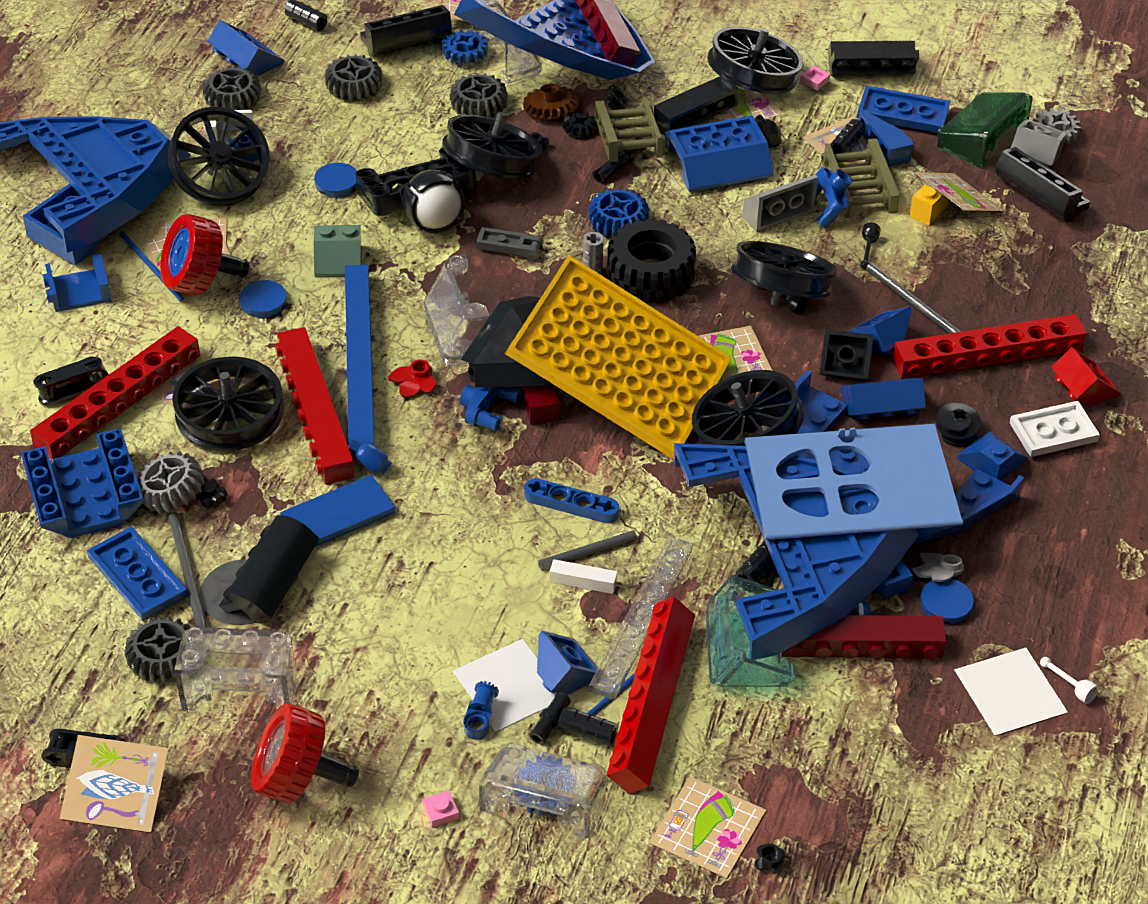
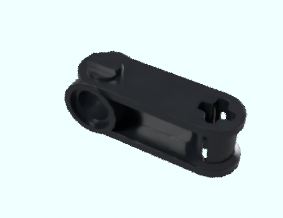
M91 356L40 374L34 378L33 383L39 391V403L44 406H50L81 395L109 374L103 366L102 360L99 357Z
M53 729L49 734L50 742L48 747L43 750L41 757L50 765L71 768L78 735L126 741L117 735Z

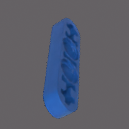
M530 479L525 483L524 496L530 503L603 523H613L619 518V503L612 498L542 479ZM560 494L564 495L566 499L559 501L553 497ZM580 501H587L590 503V505L587 507H580L577 505V503Z

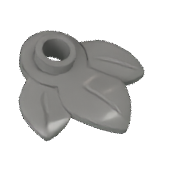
M920 553V558L924 564L912 568V572L918 577L931 578L934 582H944L962 574L964 564L962 559L956 555Z

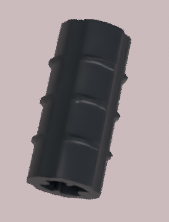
M289 0L285 6L286 16L300 22L302 25L308 26L310 29L321 31L327 25V15L318 9L312 8L310 5L297 0Z
M850 120L832 141L830 146L834 154L848 153L862 137L866 127L860 120Z
M765 540L760 546H757V549L750 554L749 558L736 571V581L746 589H752L768 573L769 569L775 565Z
M565 706L560 714L557 728L584 739L595 741V743L611 747L618 731V724Z

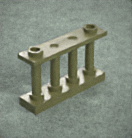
M642 97V108L621 110L606 109L604 101H595V120L609 162L618 161V153L628 149L654 147L657 158L662 157V149L665 148V137L660 134L654 118L653 106L649 105L646 97ZM641 116H642V118H637V119L613 120V119H619V118H630V117H641ZM646 127V128H643V129H632V130H621V131H617V129H624V128ZM650 137V139L629 140V141H621V140H620V139H631V138Z
M877 138L868 139L867 149L859 152L834 154L830 143L825 144V151L821 154L822 166H826L833 173L840 169L849 176L871 174L875 178L873 180L854 181L846 189L849 206L844 211L845 218H850L851 206L882 203L886 205L888 213L898 212L900 194ZM859 160L869 162V165L839 168L837 164ZM876 188L880 190L881 194L850 197L848 191Z

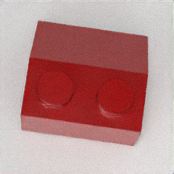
M1073 347L1051 366L1057 374L1055 379L1063 387L1067 386L1070 390L1067 394L1073 401H1081L1085 405L1091 406L1116 398L1121 394L1095 361Z

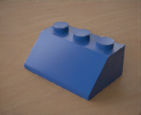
M222 20L218 21L207 41L214 46L213 51L222 56L225 54L228 62L233 65H240V69L247 68L248 71H253L258 76L284 62L283 58L249 33Z
M923 378L840 386L843 401L848 404L847 414L855 415L856 420L871 418L870 413H879L880 417L895 416L894 411L903 410L904 414L918 413V408H926Z

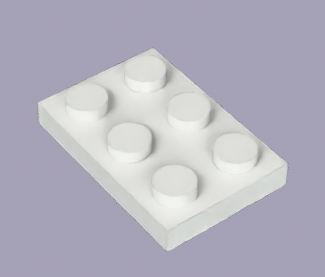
M1079 401L1013 415L1009 422L1030 457L1098 442L1100 436Z

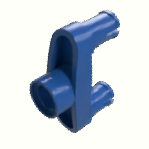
M821 167L815 174L818 177L816 197L823 190L828 200V206L817 217V220H819L818 222L821 226L828 228L838 215H842L848 208L849 203L846 189L851 185L852 180L847 173L840 169L833 173L831 170Z
M466 385L460 397V405L467 407L465 423L472 426L479 425L496 432L501 425L502 417L486 412L487 409L498 398L518 404L522 398L523 390L513 386L475 388L474 386Z

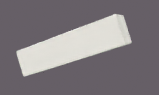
M553 559L550 569V582L614 594L617 583V571Z

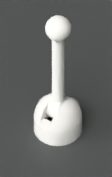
M1043 657L1040 660L1042 667L1050 668L1074 685L1075 695L1085 704L1093 701L1098 694L1099 686L1092 681L1081 680L1078 682L1052 664L1050 658Z

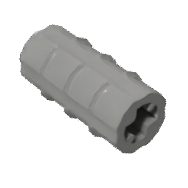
M589 232L584 235L583 264L602 275L604 237L598 232Z

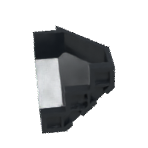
M526 296L498 303L460 359L469 362L468 374L470 381L475 383V388L543 386L552 384L505 354L540 298Z

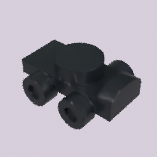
M612 84L608 88L610 92L605 96L608 107L611 110L625 109L626 106L624 104L629 98L624 95V92L617 85Z
M204 476V485L201 486L202 492L195 494L196 500L203 496L204 498L201 499V503L205 508L211 505L215 507L226 500L227 491L224 487L218 489V483L215 479L208 480Z

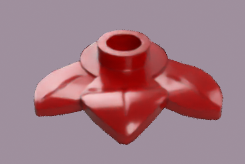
M421 359L413 361L410 367H398L388 376L389 381L400 384L399 392L404 398L414 397L420 390L430 393L436 385V381L432 376V367L427 361Z

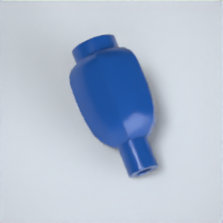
M353 438L348 445L350 449L356 452L357 460L373 473L380 472L384 475L392 464L385 452L370 443L361 444Z

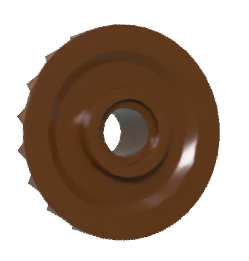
M550 83L541 86L540 89H534L533 92H529L524 97L523 108L527 114L535 118L555 119L574 112L579 105V97L572 89Z

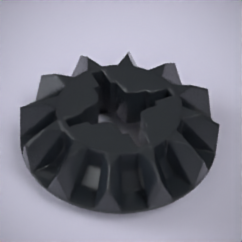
M579 111L578 114L571 113L570 116L565 117L563 130L573 137H588L596 132L597 122L594 116H589L588 113L581 114Z

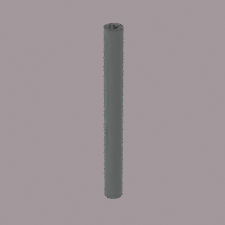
M634 530L538 560V566L540 570L551 568L553 559L569 562L637 540V535Z

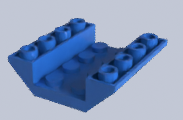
M753 115L669 130L662 134L665 137L667 150H676L683 164L682 179L689 192L773 177L768 142Z
M121 428L96 434L99 448L51 460L49 459L46 446L21 452L41 528L68 538H74L122 526L144 502Z

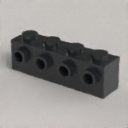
M720 76L654 105L656 124L663 132L695 125L737 106L739 88Z

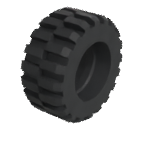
M640 219L634 221L633 224L628 223L624 225L622 230L619 228L610 238L607 250L608 279L644 303H649V301L662 303L663 300H673L676 298V295H682L691 286L695 276L696 246L691 236L683 228L679 229L678 225L674 223L669 224L666 220L661 219L659 221H653V219L641 221ZM645 259H655V260H659V261H662V262L651 263V262H644V261H641V260H645Z

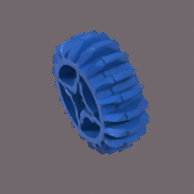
M614 188L613 191L606 189L605 193H598V197H593V201L589 206V220L592 229H596L600 234L604 233L605 237L613 236L619 228L622 230V227L628 223L633 224L636 220L646 221L649 219V207L646 203V198H641L640 193L634 194L633 190L625 191L624 188L622 190Z

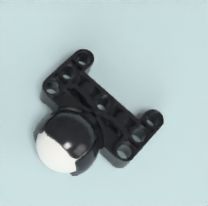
M442 147L439 150L440 158L379 175L374 169L363 168L356 171L355 176L358 195L374 215L385 216L403 208L407 219L417 229L427 233H441L456 225L458 222L457 216L462 217L466 205L465 193L477 189L476 174L474 169L453 159Z

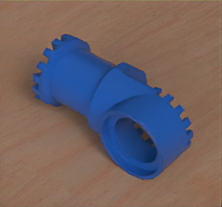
M480 681L475 685L474 690L476 693L474 699L469 702L464 717L465 734L473 740L482 739L489 732V720L493 711L492 703L499 693L498 687H494V684L490 685L491 682L487 684V681H484V683ZM474 721H480L484 724L478 730H473L469 727Z

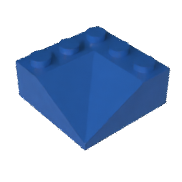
M69 183L23 215V220L28 238L70 263L77 265L93 253L104 236L89 246L69 253L65 252L63 236L44 216L43 208L81 196Z

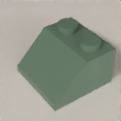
M361 225L314 226L315 277H345V265H361Z

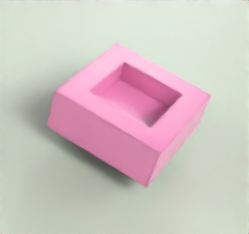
M812 66L801 75L800 83L818 91L830 81V74Z
M450 791L422 799L424 810L432 828L459 819V812Z

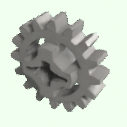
M1050 108L1048 112L1043 109L1042 114L1036 113V117L1033 119L1034 122L1067 132L1066 144H1070L1071 140L1076 141L1077 136H1079L1080 121L1076 120V115L1070 116L1069 111L1063 112L1062 109L1055 111L1053 108Z

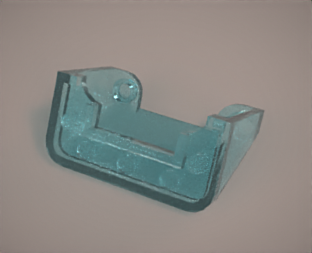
M731 574L712 596L706 609L708 665L711 684L720 687H785L793 681L795 677L793 663L788 660L781 661L780 654L757 660L750 659V641L735 606L736 599L771 592L777 589Z

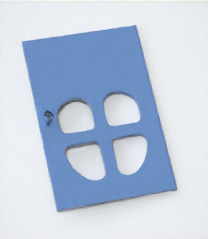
M935 424L870 429L850 428V430L842 428L839 431L745 438V446L765 540L963 525V519L961 518ZM838 450L843 454L856 451L867 459L870 467L862 474L836 475L833 472L829 454L832 451ZM802 453H810L815 456L819 471L818 477L782 479L776 472L782 463L793 456ZM855 488L869 489L876 494L879 503L870 513L850 515L843 511L838 491ZM822 492L825 496L829 514L825 517H814L799 513L788 507L782 497L790 493Z

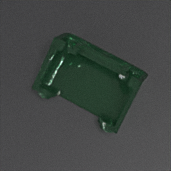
M982 92L980 95L977 94L972 102L945 126L942 125L937 132V147L976 167L982 168L987 164L985 155L988 150L993 151L995 149L996 140L1012 126L1017 129L1025 119L1029 120L1033 97L1025 92Z

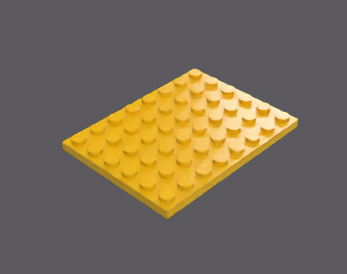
M570 255L567 256L505 353L673 460L674 443L684 444L693 429L692 413L695 405L711 387L719 382L732 358Z

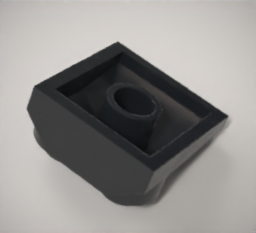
M825 329L819 375L868 381L873 335Z

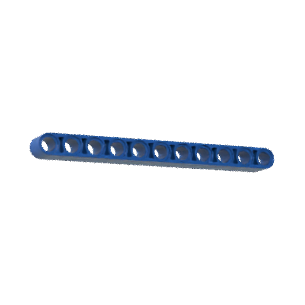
M368 264L345 265L348 440L350 443L354 438L361 444L370 443L374 445ZM349 448L351 456H356V452Z

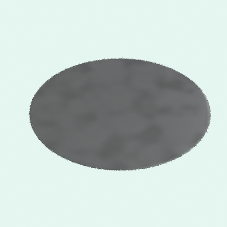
M235 560L222 564L211 571L202 582L199 592L202 607L215 620L232 625L254 623L242 609L226 613L219 607L224 598V591L232 585L236 579V572L247 560Z

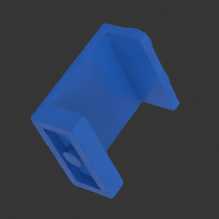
M101 254L92 255L94 269L53 277L50 263L45 264L47 274H42L45 288L50 287V289H46L48 303L54 304L55 312L112 301Z

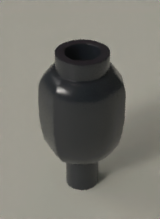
M757 115L755 121L767 140L768 145L771 147L779 146L782 142V133L778 125L772 120L764 119L762 115Z

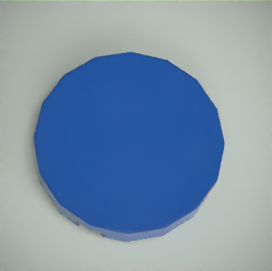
M345 163L326 164L315 173V187L320 193L322 191L329 197L349 195L354 188H357L355 176L357 170Z
M259 280L252 282L244 287L240 293V305L243 311L248 315L249 313L254 314V317L258 318L274 316L280 313L282 307L287 304L286 290L275 281Z
M954 579L944 582L930 581L923 587L920 597L921 609L926 616H943V621L949 622V624H957L968 618L974 604L973 594L969 588Z

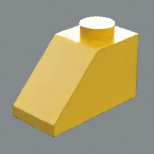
M923 185L912 198L910 217L929 226L952 201L938 190Z

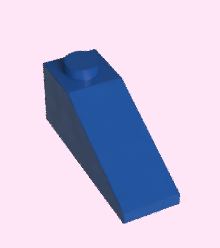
M865 110L859 112L858 120L866 127L863 137L867 142L868 139L877 138L888 167L911 161L914 144L904 131Z

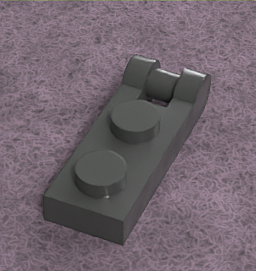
M482 227L476 241V249L526 256L527 259L536 261L539 258L544 240L537 235Z

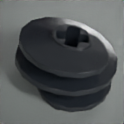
M948 403L939 409L936 426L945 443L952 446H965L973 443L978 438L981 418L977 411L966 404Z

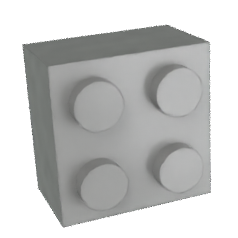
M1025 119L1017 128L1011 148L1017 147L1048 167V165H1053L1060 157L1068 133Z

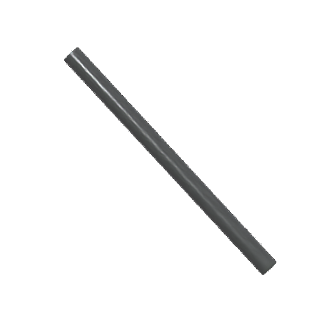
M873 263L867 265L866 270L947 333L962 332Z
M172 512L168 515L195 624L198 634H206L208 627L178 513Z

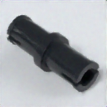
M557 692L547 709L545 708L541 711L539 721L529 733L530 739L533 742L543 745L552 729L557 727L563 708L565 706L568 707L571 703L568 695L563 692Z

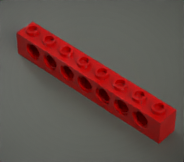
M1077 314L898 341L895 342L893 361L901 379L1063 354L1071 347L1082 351L1087 333Z
M177 326L32 428L30 434L33 447L36 449L46 446L50 460L65 455L69 450L85 441L90 435L104 427L108 422L122 414L126 409L140 401L152 390L158 388L163 382L200 357L198 339Z

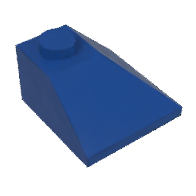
M909 306L883 312L849 330V332L873 335L871 353L882 352L883 355L894 352L895 342L904 341L912 309Z
M990 431L957 455V459L972 470L978 469L1000 481L1028 459L1026 455Z
M546 631L540 632L537 674L544 681L542 684L549 692L554 694L563 692L569 695L599 680L603 676L602 672L574 638Z

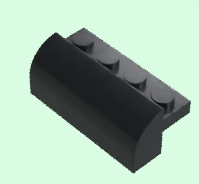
M444 5L364 23L365 31L360 32V37L368 48L369 56L446 38V35L451 36L452 34L450 11Z
M831 41L828 47L830 75L916 74L919 50H915V41Z
M1017 147L1001 152L996 166L997 176L1064 221L1072 222L1074 214L1089 208L1091 201L1082 196L1083 190Z
M277 515L271 525L262 530L259 542L249 551V558L236 572V579L232 585L223 593L224 598L219 607L224 612L242 609L254 622L272 619L320 539L305 524L292 517Z

